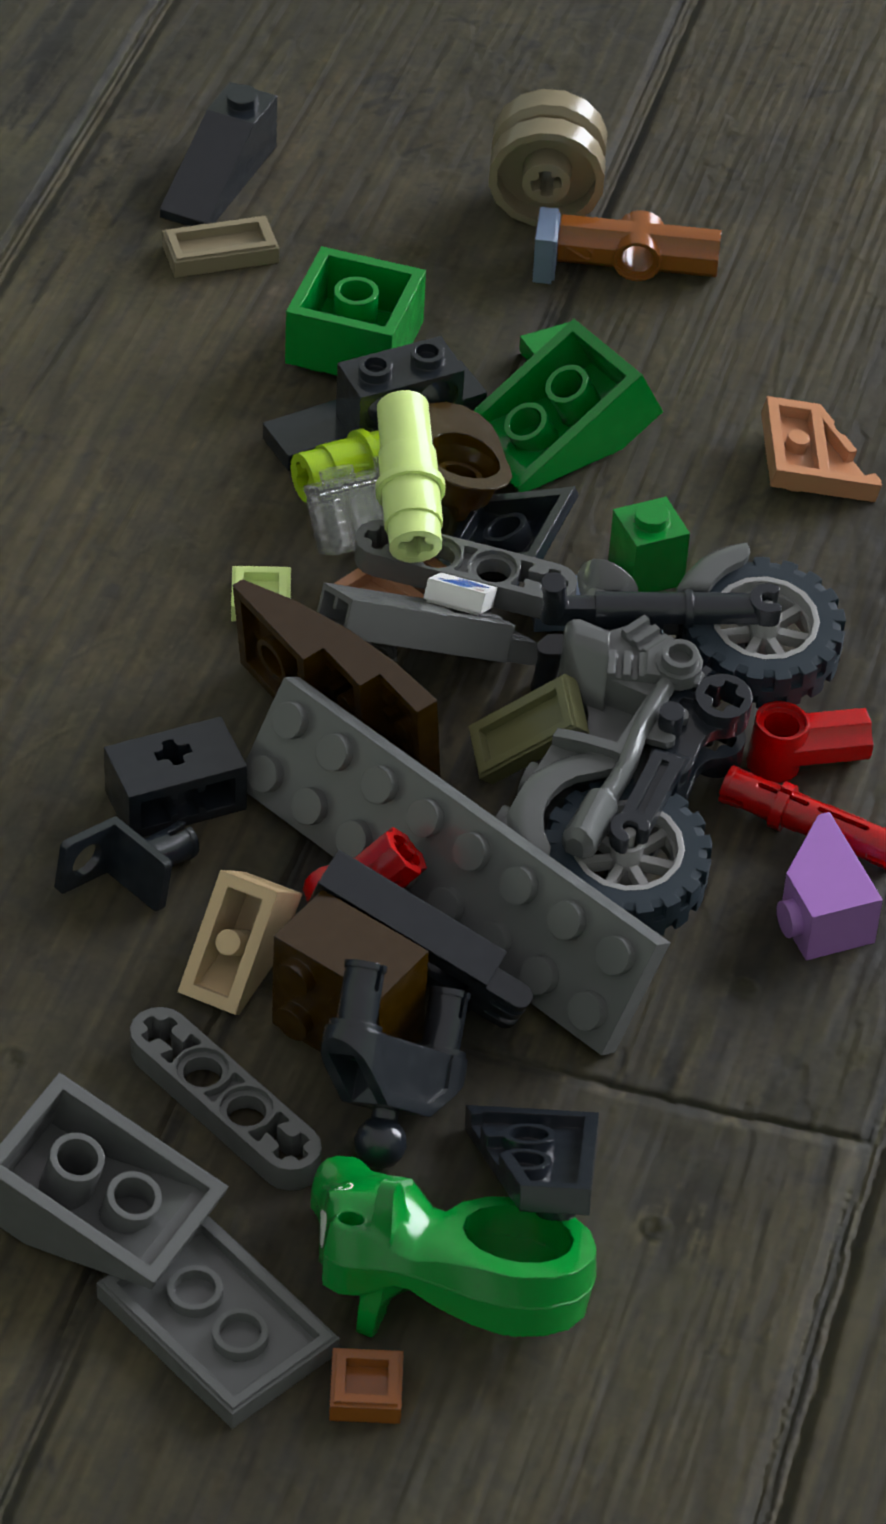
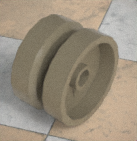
M540 89L521 94L506 104L495 120L493 128L489 188L496 204L511 218L531 226H537L540 207L557 208L561 215L586 216L593 211L603 195L607 129L600 113L585 99L564 90Z

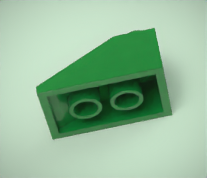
M574 318L473 410L485 418L497 433L506 460L511 468L512 479L509 484L518 492L531 491L624 449L663 413L642 373Z

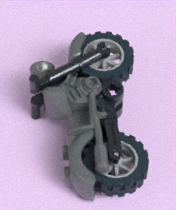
M745 542L723 547L701 558L683 576L676 592H638L635 580L629 573L615 563L605 559H592L582 564L577 575L580 595H567L566 580L560 573H548L541 581L543 606L540 619L542 623L549 626H565L563 634H548L538 642L537 662L530 689L534 691L556 679L558 672L559 676L567 674L575 678L579 685L586 720H588L589 734L557 728L552 736V745L541 762L538 764L532 761L524 771L518 786L517 796L511 807L503 805L496 818L661 936L664 935L666 928L672 926L676 930L688 921L689 911L693 910L696 912L703 901L704 891L707 888L711 865L712 840L710 835H704L706 823L698 811L692 814L688 809V798L695 780L700 774L711 778H722L726 776L731 766L736 765L740 767L746 740L744 730L749 723L752 703H756V708L774 701H786L797 705L800 704L801 697L808 695L810 698L818 695L823 690L824 681L830 682L835 676L844 642L846 617L844 609L837 608L839 598L832 588L825 589L822 586V578L812 571H809L807 574L799 571L798 564L783 560L781 565L770 563V557H754L753 562H748L750 548ZM794 623L801 632L785 628ZM736 624L739 627L721 629L720 625ZM781 645L793 647L795 649L785 653ZM722 701L732 704L726 706L723 712L712 708L718 707ZM716 740L726 744L719 746L717 751L706 748L712 746ZM660 849L663 850L669 860L657 857ZM597 850H599L601 853H603V854L594 855ZM605 871L603 878L594 872ZM648 873L663 876L652 882H648L646 879Z

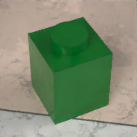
M667 497L613 509L608 561L615 563L629 573L635 580L638 592H658L678 587L683 576L686 574L690 532Z

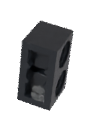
M442 336L339 362L337 366L336 416L348 434L361 428L369 432L377 431L378 402L387 394L401 390L418 392L425 396L429 404L448 402L463 405L465 370Z

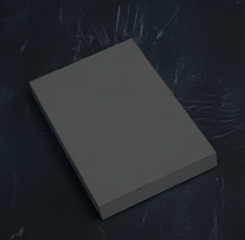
M209 1216L152 1290L112 1275H108L96 1283L97 1298L232 1429L332 1358L333 1348H339L340 1338Z

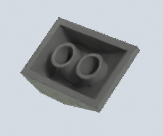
M60 1072L0 1143V1228L28 1246L152 1290L219 1203L229 1187Z

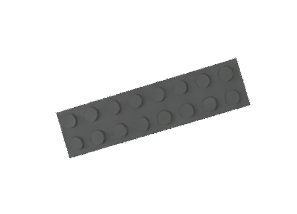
M284 677L245 761L247 764V793L333 857L338 850H341L355 858L392 827L408 835L413 845L422 853L427 869L403 889L507 951L498 968L529 986L533 994L531 1004L600 1055L615 1053L670 942L300 677Z

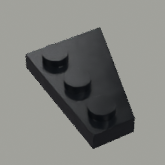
M466 1105L465 1131L520 1212H535L538 1217L550 1221L570 1220L576 1215L590 1216L598 1141L599 1112Z

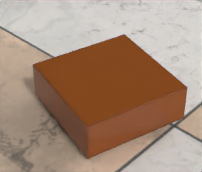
M333 1348L329 1421L400 1424L403 1351Z

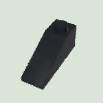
M229 82L206 110L161 205V218L186 226L215 223L277 147L276 95L257 90L249 85Z

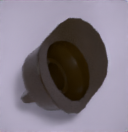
M448 402L430 403L432 444L436 449L438 471L445 479L446 486L445 496L441 500V505L450 510L455 521L464 522L471 511L485 507L495 491L509 484L512 479L511 468L493 426L479 413L463 405Z

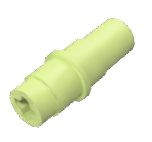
M410 390L395 391L382 397L377 404L380 477L375 482V496L383 508L384 530L388 535L390 553L400 561L416 563L432 559L442 549L441 529L443 528L441 500L445 496L446 486L445 479L438 471L436 449L432 444L429 403L427 399L418 392Z

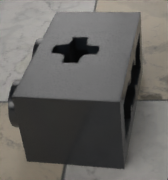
M221 716L104 747L105 792L118 818L141 837L153 835L176 821H184L187 826L247 809V764Z

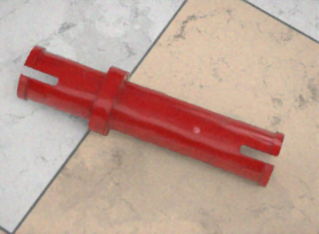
M736 765L731 766L727 772L719 792V802L745 810L767 820V826L779 832L786 828L805 836L808 835L819 814L830 812L855 855L886 870V827H881L842 809L810 798V796L800 793L799 787L786 781L783 785H780L771 780L756 776Z

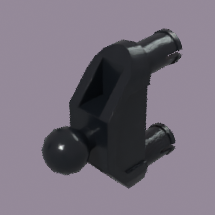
M345 959V970L336 1018H330L328 1024L324 1026L321 1057L341 1100L372 1109L371 1118H368L356 1132L354 1137L355 1151L359 1159L367 1166L374 1169H384L394 1166L403 1157L407 1148L406 1133L398 1123L399 1114L431 1117L463 1088L468 1060L465 1059L466 1053L460 1051L468 1001H470L471 994L453 988L430 986L428 989L429 999L421 1044H414L382 1033L383 1028L376 1025L384 977L387 974L388 967L371 961Z

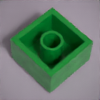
M321 246L286 310L285 363L308 368L316 372L337 375L339 362L412 344L424 322L426 270Z

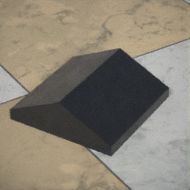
M575 486L493 495L485 507L471 511L464 522H460L452 537L543 559L579 494ZM439 558V559H438L439 561H441V562H442L443 564H445L446 566H449V565L452 564L451 562H449L448 560H446V559H444V558ZM484 572L479 575L482 580L497 583L508 579L499 572Z

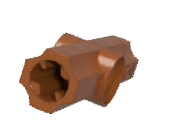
M644 210L632 211L621 220L562 214L557 262L614 267L621 276L632 281L648 280L653 278L658 272L717 277L722 230L663 224L658 216Z

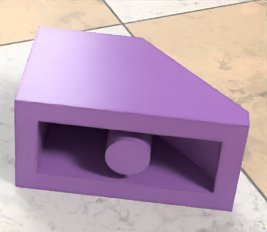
M830 812L817 816L786 873L783 900L777 904L779 926L785 937L794 939L805 960L875 943L883 899Z

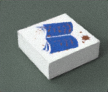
M440 572L428 578L423 599H427L426 602L480 615L493 608L498 587Z

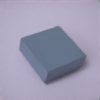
M540 207L535 237L532 281L534 283L551 284V281H554L561 221V213H559L557 208Z

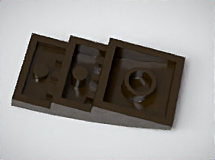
M242 579L233 584L240 662L273 698H275L284 677H300L441 778L437 699L396 662L344 626L298 601Z

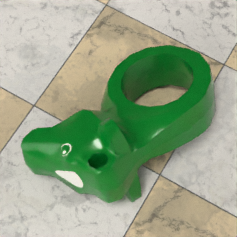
M334 1156L327 1158L319 1165L311 1188L310 1207L316 1214L319 1222V1262L322 1264V1282L324 1286L338 1294L360 1296L356 1325L357 1333L373 1338L382 1323L393 1297L406 1290H411L433 1306L470 1325L499 1335L512 1337L547 1336L567 1331L584 1318L596 1280V1245L591 1231L577 1218L574 1217L565 1221L545 1220L538 1217L535 1212H520L510 1197H482L464 1201L445 1212L431 1205L413 1179L371 1171L362 1160L355 1157Z

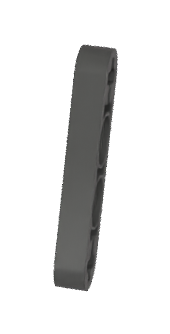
M384 520L369 521L361 525L356 531L354 561L362 572L374 577L425 590L428 578L440 572L498 587L493 604L494 608L540 619L543 606L541 581L546 574L556 572L563 575L566 580L567 595H576L577 578L574 572L558 563L441 534L442 549L435 557L444 558L452 564L443 568L427 566L423 562L408 563L393 557L389 551L388 535L384 530ZM484 572H499L508 579L497 583L482 580L479 575ZM519 582H524V587H520Z
M165 1007L149 1008L140 1012L133 1019L130 1026L131 1058L142 1071L267 1183L277 1189L286 1191L301 1190L312 1185L317 1169L321 1164L322 1147L319 1136L310 1126L179 1012ZM149 1038H155V1040L148 1042ZM171 1038V1047L164 1041ZM196 1070H209L216 1073L221 1079L209 1087H198L188 1083L185 1077ZM250 1108L262 1113L265 1118L253 1126H241L232 1122L229 1116L238 1109ZM279 1149L287 1156L282 1160L279 1159ZM299 1154L303 1155L301 1160H297L295 1157Z

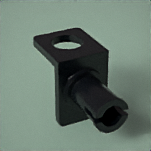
M114 816L61 843L54 888L61 894H64L108 873L152 910L159 911L166 906L172 867L185 860L189 861L198 855V837L191 826L185 829L186 822L176 821L169 827L144 839L117 816ZM95 844V850L91 859L82 868L73 871V865L77 856L83 849Z

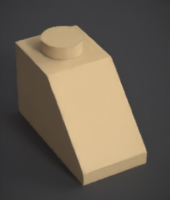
M220 870L178 993L234 1015H239L272 968L274 935L295 916L302 893L247 872Z

